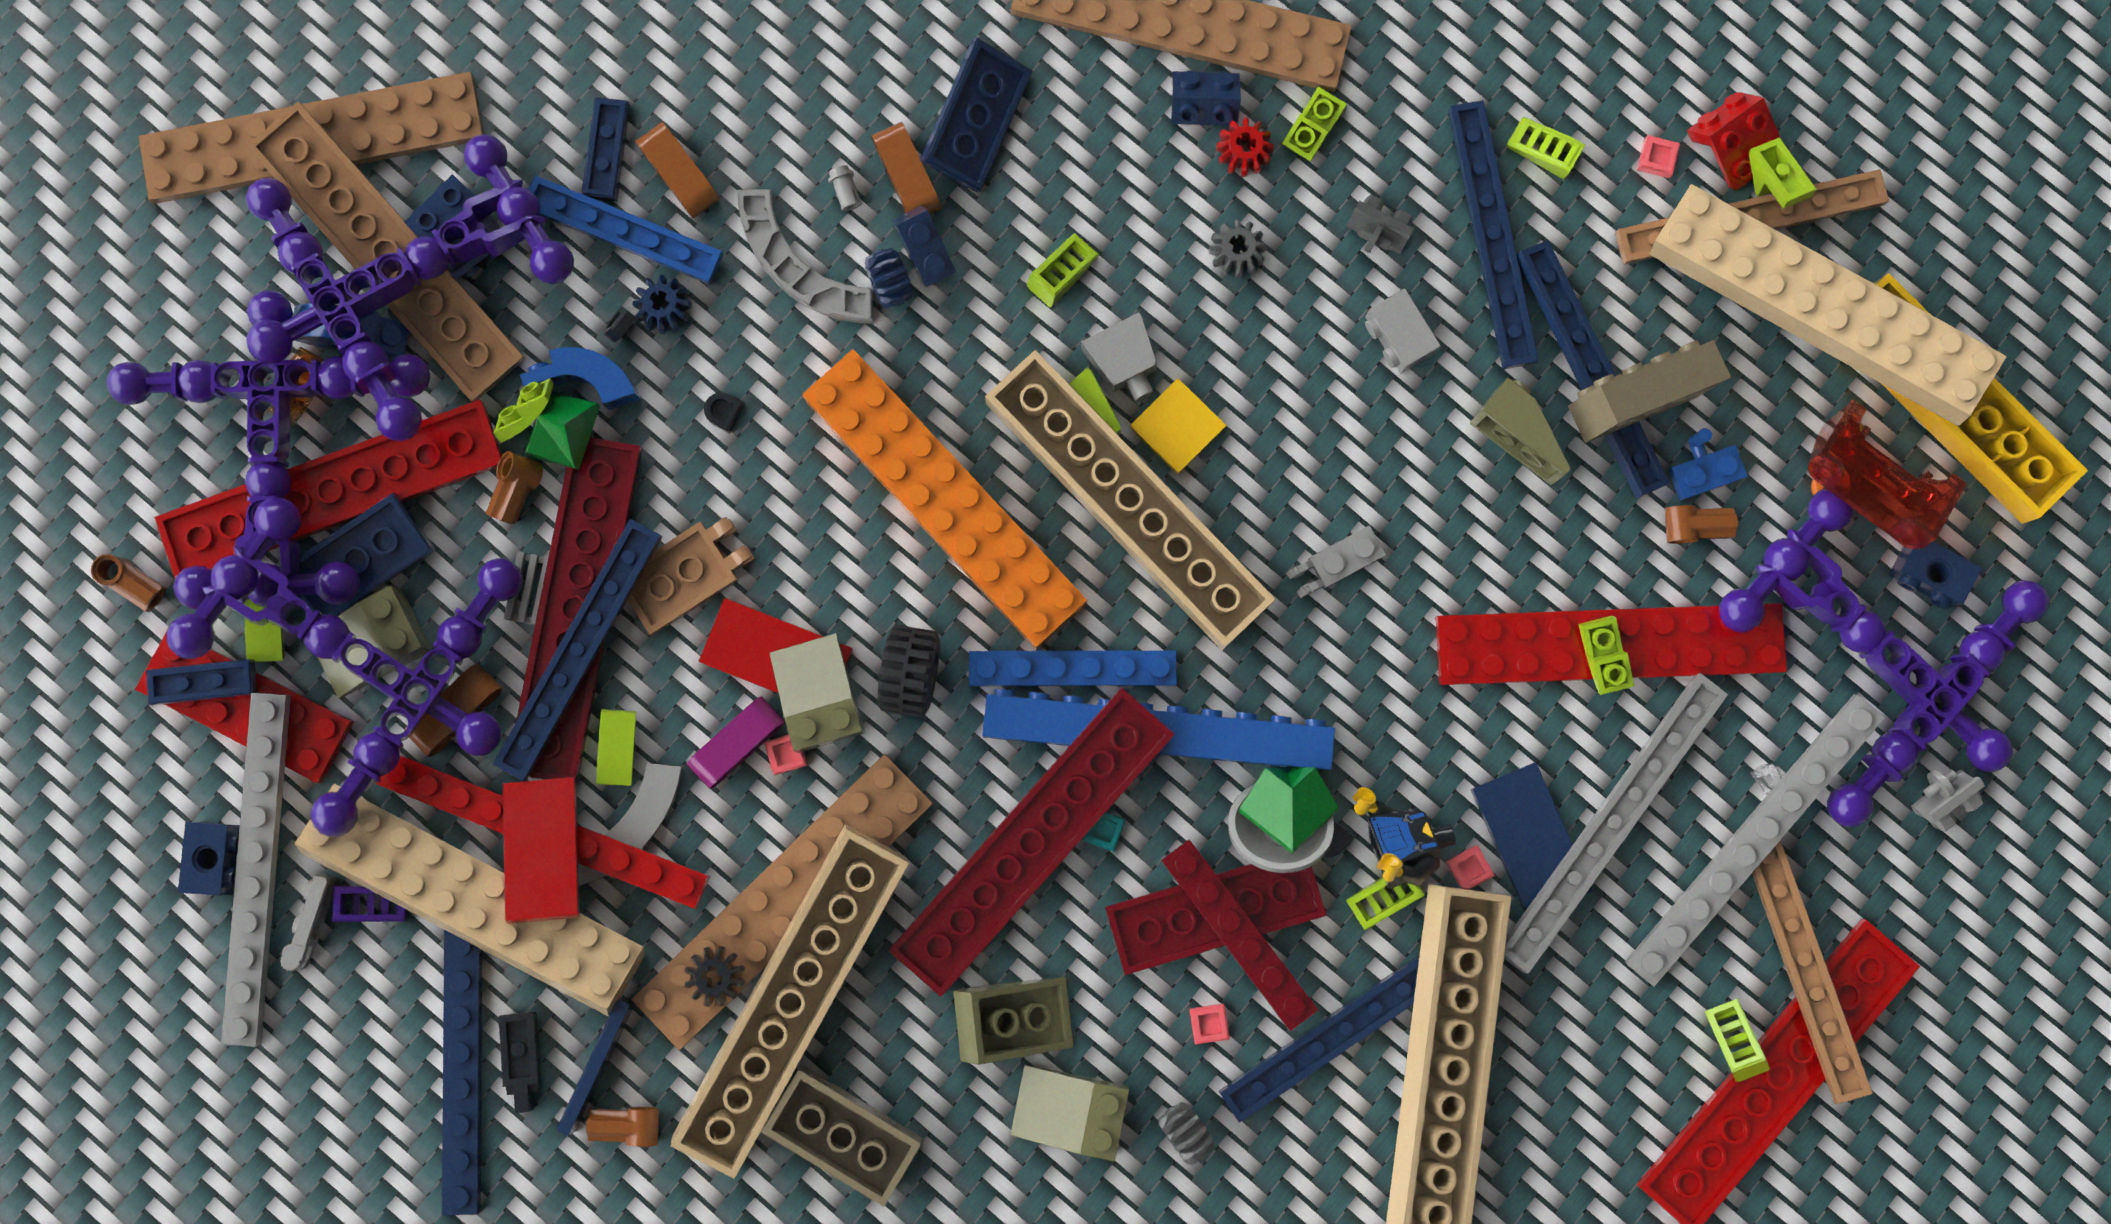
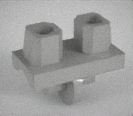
M1960 769L1957 772L1950 770L1944 775L1937 770H1932L1927 774V779L1931 785L1923 790L1925 796L1911 805L1915 814L1927 819L1934 828L1946 832L1956 825L1957 821L1951 811L1959 806L1961 810L1970 812L1983 804L1979 790L1985 787L1981 778L1977 776L1973 778Z

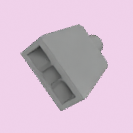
M1140 312L1081 341L1083 354L1113 392L1128 386L1135 401L1142 400L1154 392L1146 376L1156 371L1157 363Z

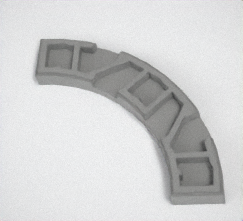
M737 190L741 223L748 243L765 272L783 291L799 303L820 314L838 320L873 324V288L846 285L827 279L813 271L794 253L785 241L776 220L772 190Z
M647 763L644 778L634 802L622 819L605 835L643 849L656 835L674 803L680 786L683 767ZM578 863L579 886L596 881L607 875Z

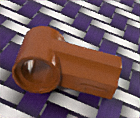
M507 451L498 462L496 470L498 483L486 514L502 522L516 525L529 491L536 489L541 481L543 466L539 461Z
M1693 505L1665 508L1666 539L1668 544L1693 543L1699 541V539L1714 540L1736 537L1738 518L1734 508L1697 509V506Z
M103 554L98 556L91 565V575L97 583L108 586L145 612H151L165 597L164 594L167 588L134 567L126 558ZM116 563L118 566L117 576L114 579H110L108 575L109 567Z
M629 1107L628 1110L590 1109L586 1128L588 1141L626 1142V1145L636 1147L657 1146L660 1108Z

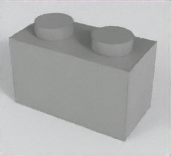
M1405 288L1370 308L1365 316L1367 319L1365 326L1373 339L1378 338L1385 348L1383 350L1385 360L1391 368L1396 367L1400 374L1432 356L1440 348L1439 342Z

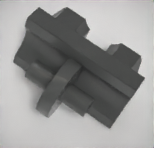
M1372 194L1363 202L1359 200L1346 227L1358 232L1357 236L1368 241L1364 249L1368 253L1376 245L1386 251L1390 249L1400 254L1414 229L1411 227L1412 215L1403 210H1396L1393 217L1381 212L1384 203Z

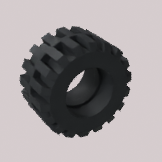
M894 625L891 629L883 652L878 683V703L881 711L921 718L928 712L934 693L939 664L940 638L937 631L902 625Z

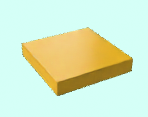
M1177 378L1129 428L1179 475L1226 428V424Z

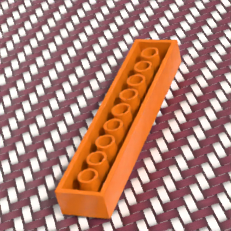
M854 349L848 352L802 394L804 400L1036 651L1087 605V599Z

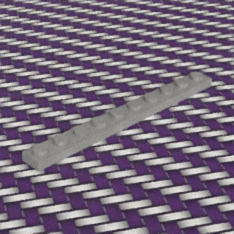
M1699 673L1692 678L1506 937L1504 958L1523 973L1529 974L1727 697L1728 694L1703 674Z
M251 693L221 1044L257 1047L261 1045L291 695Z
M1853 694L1626 959L1625 963L1652 986H1655L1885 719V716L1860 696Z

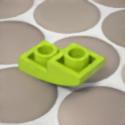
M1317 87L1305 109L1298 116L1285 137L1282 145L1311 162L1347 104L1322 88Z
M551 378L540 383L535 381L527 384L520 391L517 405H511L500 412L493 433L501 443L522 432L544 410L554 385Z
M250 599L244 603L256 612L266 608L256 605ZM245 618L246 659H253L255 662L283 661L285 658L283 629L269 622L264 626H257Z
M1608 616L1579 624L1586 657L1598 693L1603 695L1634 687L1628 653L1623 651L1616 617Z
M601 709L596 784L632 785L637 711Z

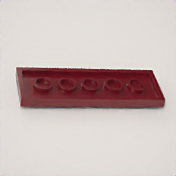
M1248 864L1216 874L1261 935L1327 916L1312 866L1297 872L1277 873ZM1180 885L1105 907L1124 975L1225 946Z

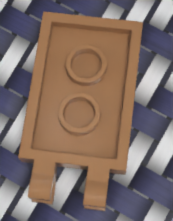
M724 517L708 529L700 521L655 550L628 598L629 603L649 635H655L739 581L734 571L755 560L749 548L745 546L740 547L725 558L716 542L729 537L737 531L731 519Z

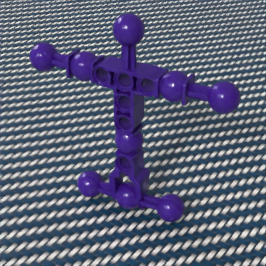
M481 134L469 140L464 150V161L469 170L475 175L488 178L493 189L467 199L463 204L464 211L442 224L438 231L436 229L432 230L434 237L424 235L414 238L407 244L404 253L401 248L396 249L397 253L384 254L337 280L334 279L323 260L324 255L321 242L308 232L302 222L295 224L289 214L292 204L289 189L277 179L262 178L256 180L248 188L246 194L248 209L255 217L260 220L269 221L277 234L273 235L271 240L278 249L280 264L296 276L313 307L283 323L270 319L258 321L248 331L246 337L249 353L255 359L274 364L283 361L290 355L294 340L324 325L343 356L345 374L352 381L356 382L363 394L371 392L379 406L376 413L378 430L389 439L396 441L408 440L419 432L422 423L420 409L413 401L398 397L390 384L395 376L389 368L387 354L381 346L371 341L359 319L408 294L416 284L417 286L422 285L419 279L431 280L438 278L446 271L449 263L454 268L456 267L455 263H464L486 253H489L491 256H499L524 239H526L532 249L530 258L532 273L544 283L554 285L564 282L570 277L574 267V257L572 252L563 243L549 239L542 228L547 219L539 216L541 205L538 198L530 190L522 188V180H512L505 168L508 157L506 147L498 138L492 135ZM497 210L499 220L505 226L486 233L485 225L480 223V221ZM464 238L459 244L451 245L455 239ZM402 271L397 277L389 278L392 273ZM323 277L318 283L311 284L315 278ZM370 287L367 293L358 295L362 289ZM339 304L335 310L327 311L330 306ZM356 331L351 338L343 339L348 332Z
M271 290L256 293L249 300L246 310L252 326L258 321L265 319L283 323L293 316L291 304L286 296ZM403 354L395 357L389 363V368L395 376L390 384L397 395L411 398L420 395L428 387L431 378L429 367L417 355ZM342 356L327 358L322 363L318 360H312L311 364L304 360H283L274 364L259 360L228 361L221 364L194 360L184 365L173 362L171 372L149 373L147 368L140 363L127 361L117 364L108 373L106 380L108 391L114 400L126 405L143 403L152 393H172L173 397L182 402L189 400L195 403H206L214 400L216 397L227 399L228 395L235 399H247V448L251 454V458H248V463L252 467L247 471L245 484L251 497H247V502H250V505L246 512L244 535L239 536L235 541V546L244 547L256 531L254 514L257 507L270 498H285L290 491L292 482L286 467H289V462L286 460L290 453V398H309L320 395L333 399H345L353 394L365 397V394H363L356 382L352 381L345 374ZM309 372L308 382L299 386L298 380L301 374ZM270 373H274L273 383L264 387L265 377ZM239 374L240 380L238 384L230 388L229 382L231 377ZM274 406V415L271 419L264 421V412L269 407ZM273 440L274 449L268 455H264V445ZM292 538L273 543L272 546L280 544L281 567L276 564H266L287 577L294 595L318 594L328 604L341 605L350 602L358 594L361 582L353 566L346 562L335 561L325 564L315 574H298L299 543ZM195 565L183 569L176 576L173 589L176 598L181 604L187 608L198 609L207 597L203 588L212 586L211 569L206 566ZM258 572V583L255 590L247 597L239 599V601L244 604L250 599L251 602L258 606L267 607L268 598L277 594L279 586Z
M1826 488L1812 496L1807 506L1809 519L1798 531L1789 529L1787 538L1778 539L1767 547L1763 556L1764 565L1756 566L1759 573L1757 578L1747 589L1731 590L1723 597L1719 605V618L1727 628L1741 633L1752 631L1761 623L1765 615L1763 602L1775 590L1792 609H1805L1824 624H1830V629L1833 632L1839 631L1840 639L1845 647L1860 653L1859 656L1862 659H1866L1868 666L1909 704L1896 719L1894 727L1889 728L1888 733L1875 740L1871 748V755H1864L1862 758L1869 767L1855 783L1839 785L1831 791L1827 799V810L1833 821L1844 827L1853 828L1862 825L1870 819L1874 811L1872 796L1885 781H1901L1903 778L1901 775L1914 768L1918 760V752L1925 751L1927 748L1925 744L1934 741L1947 726L1967 743L1966 757L1972 766L1981 771L1992 773L2001 770L2010 763L2013 757V744L2008 736L1996 729H1982L1961 709L1982 686L1984 678H1988L1991 672L2002 666L2006 658V651H2012L2016 647L2008 638L2021 623H2033L2045 616L2050 606L2049 595L2043 586L2033 581L2022 580L2012 584L2006 589L2002 597L2004 611L1993 624L1976 626L1974 628L1975 632H1972L1962 640L1959 646V654L1953 655L1950 658L1952 662L1945 664L1937 672L1906 642L1894 638V632H1886L1885 624L1880 616L1865 610L1866 606L1859 604L1855 594L1841 580L1843 574L1841 567L1817 547H1812L1825 531L1834 532L1845 527L1854 514L1853 502L1848 494L1843 491ZM1808 565L1819 576L1817 585L1812 587L1809 596L1791 582L1801 577L1806 572ZM1835 600L1838 601L1841 607L1839 615L1833 609V602ZM1886 648L1891 652L1890 662H1887L1884 656ZM1959 670L1964 677L1962 685L1957 678ZM1911 672L1916 675L1915 687L1910 682ZM1937 695L1942 701L1940 710L1936 707L1935 703ZM1915 721H1917L1920 726V733L1918 734V736L1914 733L1913 725Z
M270 498L257 507L254 514L256 531L244 547L233 546L235 555L221 558L214 565L211 571L212 586L203 588L207 597L195 613L177 617L167 630V643L177 656L185 659H196L204 656L212 648L215 641L213 624L228 606L257 626H264L269 622L288 633L297 635L305 643L307 650L312 655L321 659H333L337 664L342 661L348 671L393 699L381 718L380 728L375 726L373 728L374 732L364 735L356 743L353 751L354 761L352 759L348 761L354 768L339 790L321 795L314 802L311 809V821L314 828L328 837H339L347 834L355 826L358 819L356 802L372 779L380 783L382 781L381 776L389 774L397 767L400 760V749L404 747L402 741L407 740L415 732L426 714L454 730L459 747L468 754L484 756L493 752L498 747L502 738V729L498 720L485 712L467 714L440 697V695L454 676L456 664L461 665L463 659L472 656L479 650L482 643V633L485 634L487 631V626L482 623L496 603L512 599L519 593L522 586V574L514 562L505 558H495L487 561L480 568L477 575V584L480 589L465 612L456 608L455 616L447 618L440 625L437 631V641L433 644L434 649L430 650L420 661L416 669L412 671L367 641L356 639V635L350 632L348 625L341 618L334 615H322L317 609L312 612L307 603L292 593V587L287 577L261 561L275 541L282 542L290 539L297 533L301 525V514L296 505L284 498ZM258 572L279 586L277 594L268 598L267 607L260 612H256L238 601L247 597L255 590L258 583ZM293 609H302L306 612L305 621L297 626L287 623L288 613ZM363 648L368 652V657L363 664L353 665L348 662V654L352 649ZM437 657L445 658L450 664L448 671L441 675L433 674L429 670L430 662ZM386 667H392L398 671L397 680L390 685L382 684L378 680L379 672ZM417 686L426 688L429 691L428 699L422 704L412 703L408 699V694L412 688ZM394 716H403L408 720L407 729L400 734H394L388 730V722Z

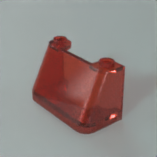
M1852 399L1824 424L1818 433L1808 463V472L1816 482L1820 483L1901 545L1910 549H1922L1937 539L1967 483L1953 473L1946 480L1932 479L1933 474L1929 471L1918 479L1864 440L1871 430L1867 425H1862V417L1867 409Z

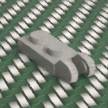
M1369 525L1309 557L1308 561L1289 570L1287 575L1289 579H1296L1306 571L1314 569L1319 579L1300 587L1297 593L1300 598H1303L1322 587L1325 589L1385 557L1386 554Z
M329 874L314 875L313 879L308 881L303 893V898L306 901L302 913L296 916L292 925V933H295L292 943L283 947L281 953L283 956L280 957L281 966L286 971L300 970L308 966L333 898L334 886L338 884V877Z

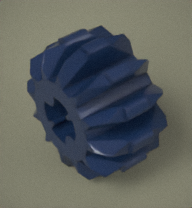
M893 248L881 249L866 257L865 268L871 286L883 307L886 309L892 306L897 307L904 304L905 301L912 299L913 289L903 261L896 250Z
M660 274L657 284H654L651 278H647L646 284L649 288L647 290L640 287L636 288V293L641 299H636L632 302L634 308L639 310L635 315L639 322L645 321V328L649 331L657 326L660 334L666 333L667 325H670L674 331H678L679 326L676 321L680 319L687 322L689 317L683 311L692 308V303L686 300L689 295L688 290L685 287L679 288L680 282L676 278L667 282L666 277ZM664 299H666L668 306L665 309L660 306L659 310L656 304L660 300L665 303Z

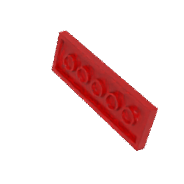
M166 631L135 690L148 696L146 670L235 660L213 649H210L204 656L196 659H185L177 656L169 648ZM256 672L257 693L291 695L285 767L315 783L321 784L354 721ZM251 695L164 704L247 747Z

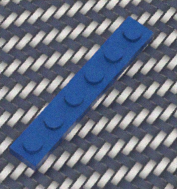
M534 176L529 190L540 202L539 216L706 284H711L724 255L721 250L539 176Z
M1176 650L969 651V687L1177 685Z

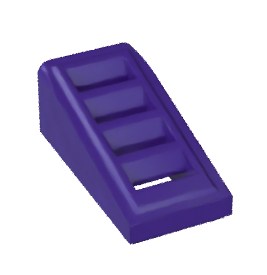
M334 886L332 922L406 921V909L396 904V914H388L389 900L382 897L381 915H374V898L376 893L363 886ZM346 894H353L352 915H345ZM360 894H367V915H360Z

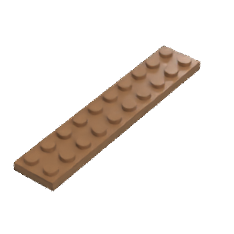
M1013 0L1010 9L1011 15L1313 88L1320 87L1323 90L1334 93L1337 88L1352 26L1250 0Z
M471 71L302 104L355 165L466 144L474 136L484 134L475 78ZM290 107L138 136L149 201L153 204L250 186L256 180L266 177L275 179L246 145Z
M299 101L246 145L270 174L289 189L292 199L355 270L384 254L397 253L396 249L401 248L404 253L407 244L414 238L419 237L404 223L405 220ZM446 269L438 278L431 280L419 279L422 285L417 286L416 284L408 294L387 304V306L470 401L474 402L484 396L526 358L465 288L452 278L450 271ZM402 271L392 273L389 278L397 277Z
M884 754L631 1000L678 1050H681L733 1000L725 994L727 999L726 1005L719 1006L714 997L712 1005L706 1007L704 1006L706 994H703L698 1000L692 999L693 993L698 988L696 985L691 988L685 987V982L693 980L694 975H688L684 971L686 967L697 968L691 959L694 954L700 955L705 960L704 948L711 947L715 956L720 946L726 948L724 959L732 953H736L738 958L732 963L733 968L739 965H744L745 967L744 971L735 974V977L745 980V985H732L739 994L766 968L845 824L890 847L933 803ZM714 967L715 970L708 972L707 977L712 978V985L716 986L715 983L722 981L723 976L718 975V968Z

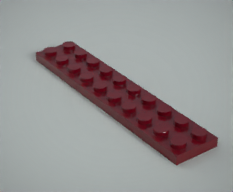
M590 437L579 470L566 467L517 719L629 521L643 449L639 445ZM605 641L529 777L543 780L574 777L576 785L578 784Z
M1121 687L893 943L888 951L942 997L1175 734Z

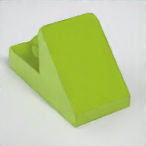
M1780 137L1750 149L1749 158L1757 197L1772 193L1784 209L1809 199L1814 195L1816 191L1815 186Z

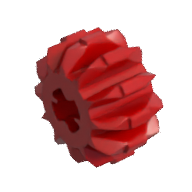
M1246 117L1243 118L1241 127L1233 120L1229 123V130H1221L1219 137L1222 141L1216 144V151L1222 153L1219 157L1220 164L1230 162L1228 168L1230 174L1234 173L1236 168L1241 169L1240 174L1244 178L1247 176L1248 168L1257 175L1261 171V165H1269L1271 158L1268 154L1273 152L1274 144L1267 142L1271 137L1270 131L1260 132L1262 126L1260 121H1257L1252 127L1249 126V119ZM1241 143L1247 144V148L1250 149L1249 152L1243 151L1242 146H1240Z

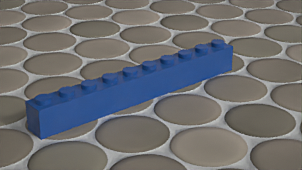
M995 689L994 695L986 694L982 736L983 738L1069 746L1106 705L1109 699H1098V705L1084 704V697L1064 696L1062 702L1049 700L1050 694L1029 692V698L1015 697V691ZM1141 703L1175 734L1157 755L1281 767H1315L1316 770L1323 771L1332 769L1335 728L1326 727V721L1306 719L1305 725L1291 724L1292 718L1285 716H1271V721L1269 722L1257 720V714L1236 712V718L1222 717L1223 711L1202 709L1201 715L1188 714L1187 707L1167 706L1166 712L1153 710V704Z

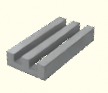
M517 551L515 564L519 567L522 578L526 561L529 562L518 615L515 612L519 593L512 599L507 600L503 619L535 625L548 557ZM539 563L543 564L532 617H528L527 612L537 564Z

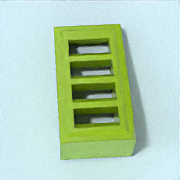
M1522 117L1505 147L1556 176L1565 179L1585 144L1568 135ZM1526 130L1532 132V135L1526 145L1519 143ZM1541 137L1544 141L1539 150L1533 149L1532 147L1537 138ZM1550 143L1556 146L1551 156L1545 154ZM1562 150L1568 153L1564 161L1557 159Z
M1073 233L1029 275L1027 287L1047 306L1052 307L1097 260L1099 254L1078 235ZM1073 249L1084 260L1082 262L1078 261L1068 251ZM1063 259L1073 270L1070 271L1060 260ZM1051 269H1054L1064 279L1062 281L1051 272Z
M1087 367L1069 385L1120 436V423L1092 370Z
M1382 876L1346 899V902L1363 929L1367 930L1425 896V889L1422 884L1418 886L1408 884L1411 891L1407 894L1401 885L1394 887L1393 889L1400 898L1394 902L1385 887L1387 884ZM1374 892H1379L1387 907L1381 908L1373 895ZM1364 898L1367 899L1375 912L1371 917L1360 902Z
M1738 999L1704 1011L1736 1082L1767 1072L1770 1069ZM1738 1015V1020L1732 1021L1725 1025L1719 1026L1717 1023L1726 1018ZM1743 1028L1745 1031L1727 1039L1724 1038V1035ZM1750 1042L1751 1046L1731 1053L1730 1049Z

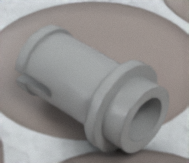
M847 165L838 166L830 170L828 182L834 186L841 210L850 211L860 207L862 201L852 179L854 172L849 170Z

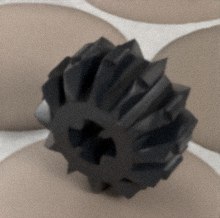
M723 946L718 947L715 956L711 947L704 948L705 960L700 955L694 954L691 959L697 968L686 967L684 971L688 975H694L693 980L685 982V987L691 988L696 985L698 988L693 993L692 999L698 1000L703 994H706L704 999V1006L706 1007L712 1005L714 997L719 1006L726 1005L727 999L725 994L732 999H736L739 996L732 985H745L744 979L735 977L736 973L745 970L744 965L733 968L732 963L737 960L738 955L732 953L724 959L726 948ZM714 967L718 968V975L723 976L722 981L715 983L716 986L712 985V978L707 977L708 972L715 970Z

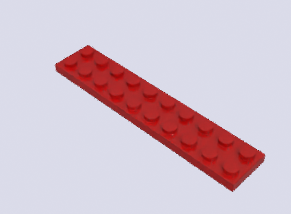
M479 399L422 420L419 432L411 439L396 441L382 434L288 468L287 471L289 472L292 484L289 493L284 499L296 505L301 514V525L297 533L291 538L297 541L350 522L392 493H397L402 502L496 469L502 457V452L496 435L493 433L494 429L484 402ZM246 484L154 517L174 579L185 568L200 565L212 570L221 558L235 555L233 546H235L237 538L244 535L246 512L250 505V502H247V497H251V495L247 491ZM275 544L268 551L280 547V544Z
M1782 603L1764 604L1765 615L1761 623L1752 631L1744 633L1733 631L1723 624L1719 618V606L1437 616L1435 620L1439 686L1594 680L1583 646L1579 624L1608 616H1614L1617 619L1622 648L1624 652L1628 653L1633 679L1696 676L1699 673L1704 676L1787 672Z
M1860 919L1825 961L1854 1044L1857 1043L1920 968L1915 961L1866 919ZM1796 996L1758 1040L1770 1069L1767 1072L1740 1082L1735 1081L1731 1072L1636 1184L1679 1224H1704L1825 1081L1824 1073Z

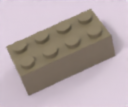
M1695 340L1680 347L1678 352L1673 354L1670 351L1654 357L1650 360V363L1645 365L1642 362L1623 370V374L1615 377L1613 374L1607 375L1595 381L1594 385L1578 392L1579 399L1568 405V408L1584 442H1590L1693 400L1730 379L1731 375L1714 340L1702 345L1699 344L1698 340Z
M804 1065L797 1071L761 1132L885 1207L924 1139Z

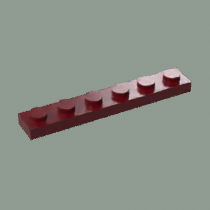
M1190 839L1161 860L1290 1032L1318 1011L1317 1007Z

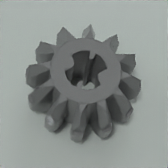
M1235 219L1233 229L1226 223H1223L1220 226L1221 233L1212 234L1211 240L1215 244L1209 247V254L1216 256L1212 262L1214 267L1225 265L1222 272L1224 276H1227L1230 269L1235 270L1236 278L1239 279L1242 277L1243 268L1248 274L1252 275L1256 270L1255 265L1263 264L1265 258L1261 253L1266 252L1267 244L1259 242L1263 237L1262 231L1251 233L1252 222H1248L1244 229L1241 228L1240 220ZM1236 244L1243 246L1239 254L1232 252Z
M1180 1102L1166 1110L1165 1114L1158 1119L1161 1130L1185 1163L1193 1165L1198 1161L1201 1162L1215 1149V1142L1188 1104Z

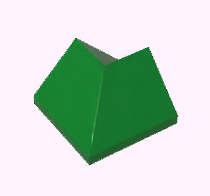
M551 393L547 405L535 420L523 456L579 470L601 405L595 402Z
M1272 767L1264 769L1241 805L1239 813L1293 854L1338 812L1339 807L1315 767Z

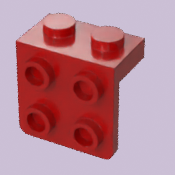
M1743 92L1728 96L1724 100V104L1714 111L1699 117L1697 123L1687 130L1692 142L1711 146L1728 187L1734 190L1740 189L1753 179L1749 158L1750 149L1780 137L1764 97Z

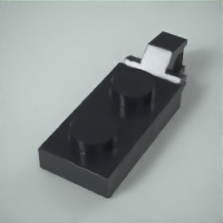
M537 1011L499 1015L503 1087H506L507 1095H514L515 1113L533 1111L534 1092H540L541 1083Z

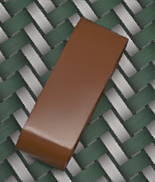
M663 122L635 141L644 156L693 219L720 200L714 188Z
M899 122L871 135L875 148L905 212L907 213L921 205L928 210L930 215L942 210L939 198L903 122Z
M476 663L441 693L440 697L465 713L470 714L482 712L499 696L503 688L479 663ZM426 714L409 738L428 758H431L456 737V732L429 714Z

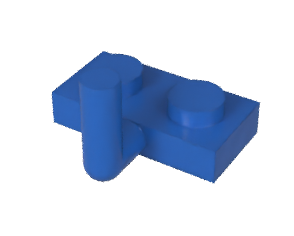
M1703 428L1690 436L1688 444L1694 460L1668 469L1679 500L1683 501L1748 477L1736 445L1708 454L1704 444L1711 440L1712 432L1707 428Z

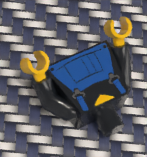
M1366 787L1359 788L1353 795V800L1357 801L1354 806L1355 812L1358 815H1365L1368 811L1369 840L1378 861L1376 867L1382 871L1388 889L1404 883L1416 886L1422 884L1434 871L1440 868V848L1456 845L1454 830L1450 824L1432 829L1425 812L1421 810L1407 811L1390 807L1376 800L1373 791Z

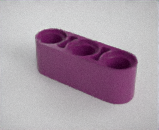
M760 696L688 760L687 765L711 790L784 725L785 721Z

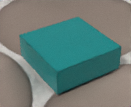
M1105 812L1081 840L1114 852L1126 819Z

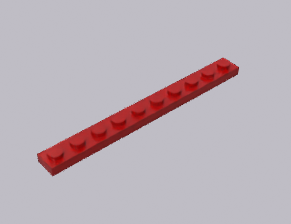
M400 756L395 769L389 774L381 776L382 781L380 783L377 781L375 783L504 834L503 795L403 756ZM577 825L579 864L683 905L698 909L711 876Z

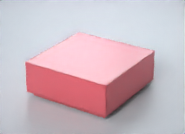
M1647 135L1644 139L1637 170L1670 179L1674 172L1680 143Z
M789 735L764 742L774 776L808 766L805 753L794 752Z
M1474 845L1445 861L1461 889L1470 890L1495 876L1478 845Z
M1224 1003L1189 1008L1195 1045L1230 1039Z

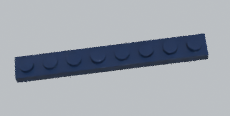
M1484 100L1450 106L1448 113L1502 370L1536 364L1539 360Z
M1549 240L1520 251L1516 255L1518 264L1581 390L1594 385L1595 381L1607 375L1613 374L1615 377L1616 374ZM1640 422L1604 435L1636 499L1670 484Z
M632 519L628 521L492 765L522 781H527L663 536Z
M444 930L442 1215H477L481 1213L482 949Z
M1420 954L1220 1089L1218 1092L1237 1121L1240 1123L1414 1004Z

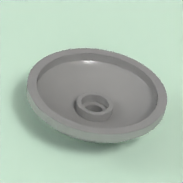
M1254 785L1246 788L1239 794L1229 812L1228 832L1237 852L1249 863L1271 872L1291 873L1314 865L1328 851L1334 832L1333 817L1299 849L1291 854L1239 813L1241 805Z

